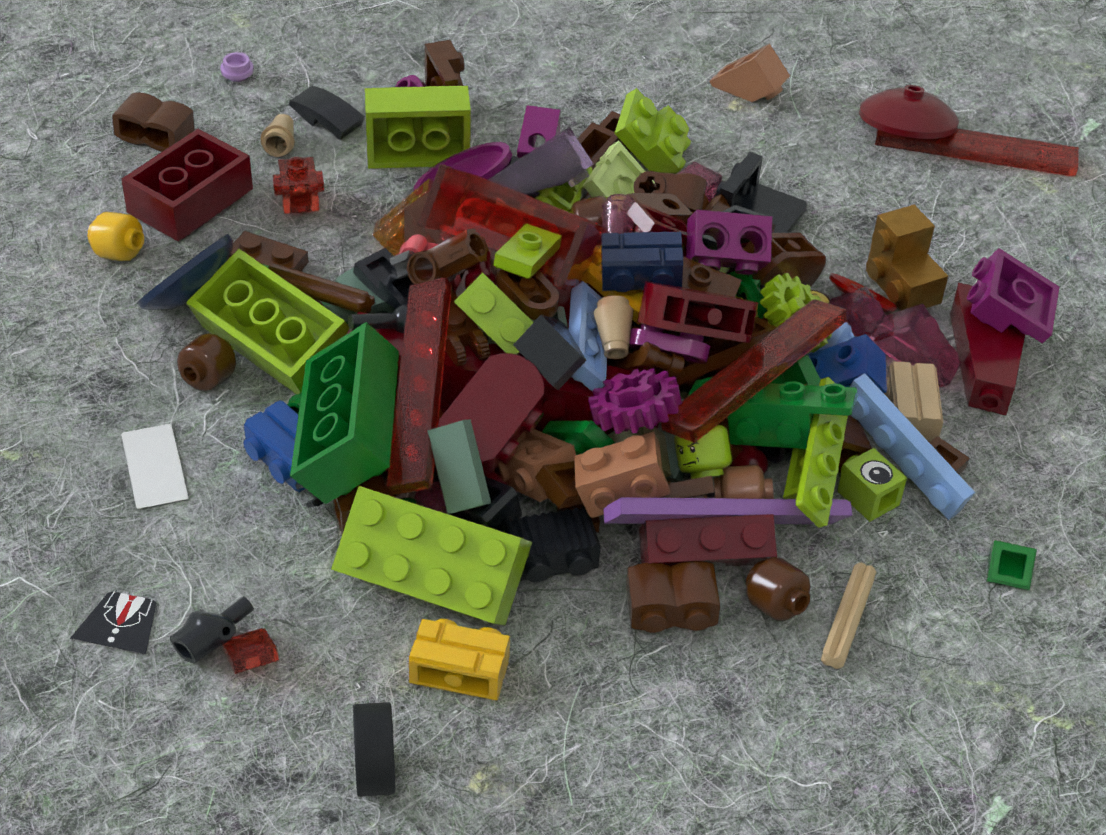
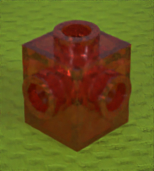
M292 157L290 159L278 160L279 174L272 175L274 195L282 196L284 214L319 211L318 192H324V179L322 170H315L314 157Z

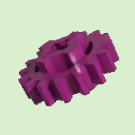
M652 368L641 372L635 369L630 375L619 373L611 380L602 381L604 388H594L592 390L594 396L588 399L594 423L596 425L601 424L603 431L614 427L615 434H620L623 431L627 432L630 429L632 434L637 433L639 427L644 426L648 429H653L659 422L666 423L669 421L668 414L678 413L677 405L682 404L676 377H669L667 371L656 375L655 369Z

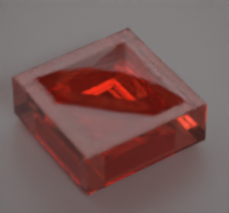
M265 628L234 636L230 641L222 645L225 657L235 674L279 661L276 645Z

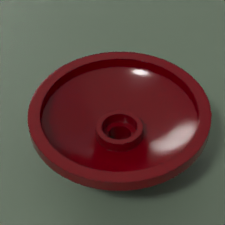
M906 85L905 88H892L871 95L861 103L859 110L862 120L870 126L890 134L908 138H944L954 134L959 124V119L952 108L937 96L925 92L924 88L916 85Z

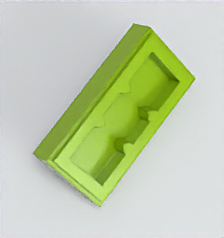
M525 224L495 253L493 266L529 279L560 248L562 235Z

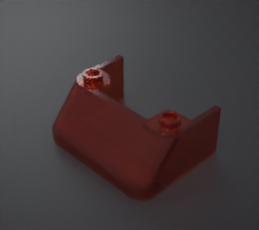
M442 164L439 165L417 224L423 228L440 231L438 238L443 241L467 229H475L480 236L485 238L488 248L495 252L509 241L525 224L562 235L560 248L539 270L547 275V279L555 287L563 290H568L569 285L578 286L601 247V233H607L609 229L606 226L481 176Z

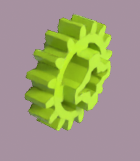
M788 273L782 276L778 274L765 284V287L760 291L764 296L760 300V304L767 308L768 312L764 316L768 319V323L778 328V331L782 334V342L784 344L787 342L791 343L795 352L801 349L804 355H807L810 352H816L828 343L827 340L832 337L828 330L832 327V323L824 317L828 311L825 309L820 297L813 296L810 293L811 289L808 284H801L799 277L795 276L792 279Z

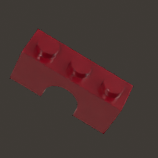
M774 514L646 520L639 528L641 564L661 563L672 566L682 562L702 561L708 563L722 562L725 563V567L755 565L757 562L771 557H777Z

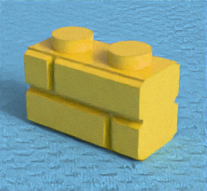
M422 619L409 655V683L497 701L509 663L510 636L503 635L491 627H483L477 630L458 626L449 619H438L436 621Z

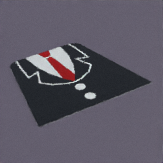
M108 592L70 639L146 655L156 602L152 599L124 593Z

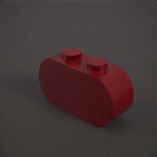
M645 281L637 322L677 332L751 343L759 303L722 294Z
M501 353L490 356L439 419L438 427L471 419L484 475L492 473L500 462L507 464L518 450L520 443L517 440L524 430L531 433L544 415V412L541 410L544 383L539 370L529 360L516 354Z

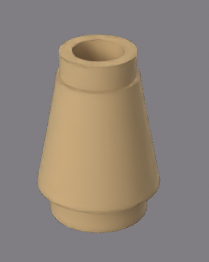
M287 114L277 115L261 134V144L269 155L281 157L290 153L294 147V122Z
M622 296L601 298L593 312L604 349V356L609 359H621L629 354L628 347L634 310L629 305L628 299Z

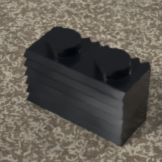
M585 506L581 509L575 507L572 511L567 508L564 512L558 510L556 513L550 511L548 514L541 513L539 516L533 514L531 517L526 515L523 518L516 517L514 520L508 518L505 521V533L532 542L520 581L542 582L554 575L571 573L578 576L584 575L592 569L599 568L601 546L592 519L588 515Z

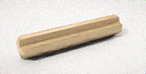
M859 562L853 567L823 649L821 661L826 666L840 669L845 664L876 575V570L872 565L866 566L864 563Z

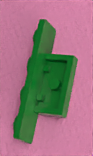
M709 377L695 381L687 400L689 407L702 405L704 408L727 409L730 444L806 449L813 414L852 415L858 395L857 388L845 387L836 383L816 386L803 385L795 381L776 384L762 383L755 379L737 382L722 381L719 378Z

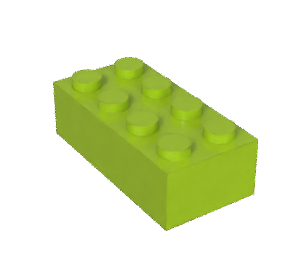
M240 249L186 302L203 328L227 340L235 351L295 394L302 392L306 360L345 336L349 330L345 320Z
M358 486L331 570L493 624L506 625L532 542Z

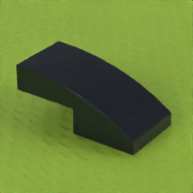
M313 85L291 99L288 104L311 126L320 122L339 140L361 126L365 118L357 109L340 97Z
M386 248L354 264L353 273L376 296L395 309L404 304L413 305L412 291L428 288L416 286L412 283L409 276L399 280L395 266L390 263V258L393 255Z

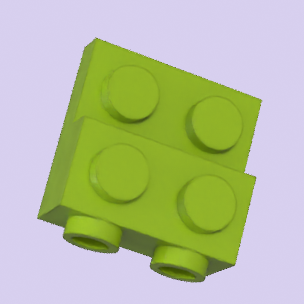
M637 88L627 93L614 134L649 171L676 174L686 164V160L682 155L690 146L691 140L687 137L689 127L685 119L681 115L676 114L669 105L657 111L652 100L645 97Z

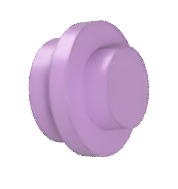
M240 52L227 54L220 66L221 74L234 82L245 80L254 71L253 63L249 60V57Z

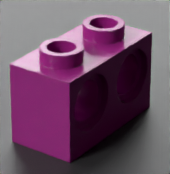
M696 210L687 219L686 258L718 271L721 267L735 268V273L742 275L757 274L758 270H762L771 262L772 216ZM702 236H712L717 242V250L708 249L703 244ZM741 238H746L753 243L755 249L753 254L743 250L740 244Z

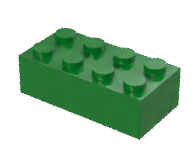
M367 322L306 360L290 477L325 504L341 495L350 493L354 487L373 476H379L390 466L399 350Z

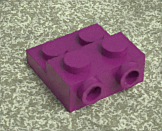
M1000 248L988 259L986 257L980 259L972 271V276L978 280L967 295V300L972 303L971 314L1001 333L1012 324L1023 334L1029 335L1043 344L1053 333L1060 287Z

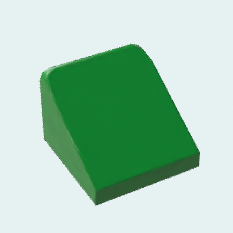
M994 540L990 546L986 582L1029 591L1037 549Z

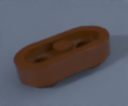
M497 268V287L530 319L536 320L540 315L553 317L556 314L559 292L540 270L528 279Z

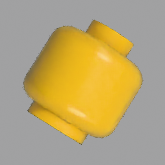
M103 212L92 221L88 228L87 237L92 250L96 255L104 259L130 261L137 256L144 244L142 226L138 219L130 214Z

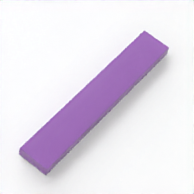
M621 497L603 509L604 524H644L646 520L774 514V524H814L797 508L796 499ZM832 499L828 524H834L852 516L851 501Z

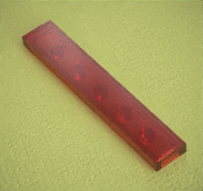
M878 129L876 132L875 145L1067 176H1076L1078 170L1079 147L965 129H957L954 134L937 139L902 137Z
M446 277L410 285L391 442L390 466L388 467L386 488L392 495L432 488L435 460L428 430L438 428L452 290V285Z
M813 299L685 398L682 404L677 405L678 413L668 414L669 421L666 423L661 422L662 430L690 442H697L847 321L846 309Z

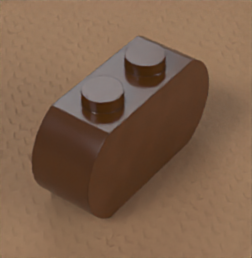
M772 233L771 262L762 270H758V273L753 274L752 277L753 279L760 280V285H763L778 274L782 276L788 273L792 279L797 276L801 284H808L811 287L825 267L826 256L807 241L801 233ZM750 241L743 250L753 254L755 251L753 243ZM730 268L729 273L735 271V268Z

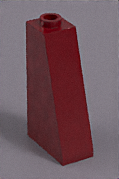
M958 282L950 318L967 405L1006 416L1015 390L1025 334L1012 324L1001 333L989 324L981 322L976 316L971 314L972 303L967 300V295L972 285Z

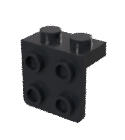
M749 152L741 163L737 162L727 181L720 182L715 197L723 194L730 207L737 205L772 216V223L776 225L773 233H790L806 211V201L759 184L763 156Z

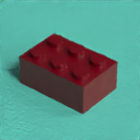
M199 128L121 178L127 213L178 242L253 190L250 155Z

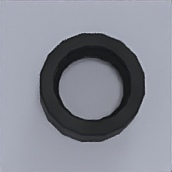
M391 703L354 704L353 728L357 796L395 794Z

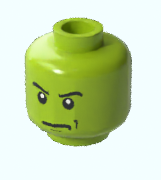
M711 417L686 421L687 429L679 431L674 437L680 471L690 474L691 479L711 475H724L723 468L728 467L732 462L727 429L722 425H712Z

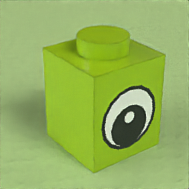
M872 448L859 456L854 455L846 460L841 468L837 492L846 500L851 501V505L871 522L900 506L907 477L875 448Z

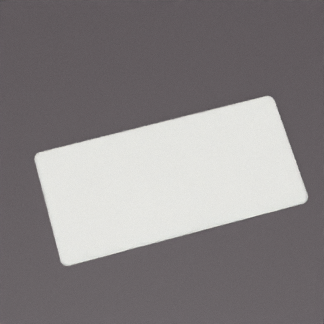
M165 424L123 432L121 436L136 508L141 509L188 499L172 425Z

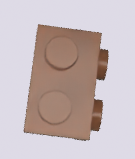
M654 431L640 436L634 435L624 441L602 448H592L583 454L574 456L575 488L591 518L604 515L603 509L621 497L660 498L670 494V487L662 470L660 443Z

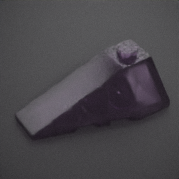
M568 127L458 198L449 206L453 210L455 204L463 199H475L488 204H494L500 199L504 201L557 188L567 182L572 188L590 176L587 169L593 163L571 128Z

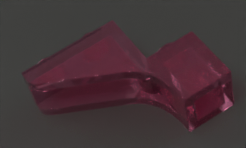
M866 286L831 298L825 307L827 311L839 314L852 327V333L855 337L867 334L886 355L895 361L910 362L913 366L916 363L934 364L937 370L939 387H944L951 383L962 363L957 351L949 344L940 330L937 321L930 315L924 304L886 315L882 310L881 304L874 298Z

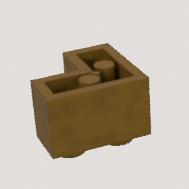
M915 204L877 215L869 257L866 262V272L869 277L887 294L889 300L895 303L905 315L941 304L949 277L928 255L935 225Z

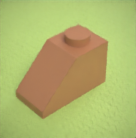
M768 44L724 66L709 82L712 87L754 102L763 97L766 100H770L782 92L783 88L781 85L790 77V74L772 46Z

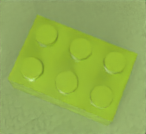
M468 86L365 88L368 169L434 167L450 156L470 148L471 107Z

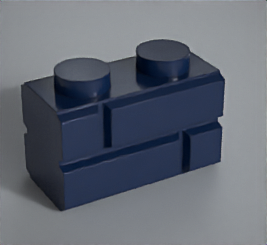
M681 232L601 233L602 291L627 292L630 290H644L645 281L682 287L683 250Z

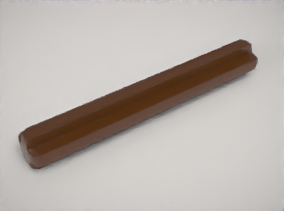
M278 264L268 266V269L313 299L357 313L358 311L370 313L371 306L375 304L374 296L369 295L367 291Z

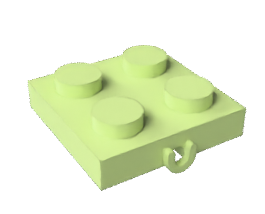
M617 141L609 146L605 154L599 158L600 161L595 164L596 167L583 184V187L589 192L591 197H627V194L634 193L636 178L646 172L622 143Z

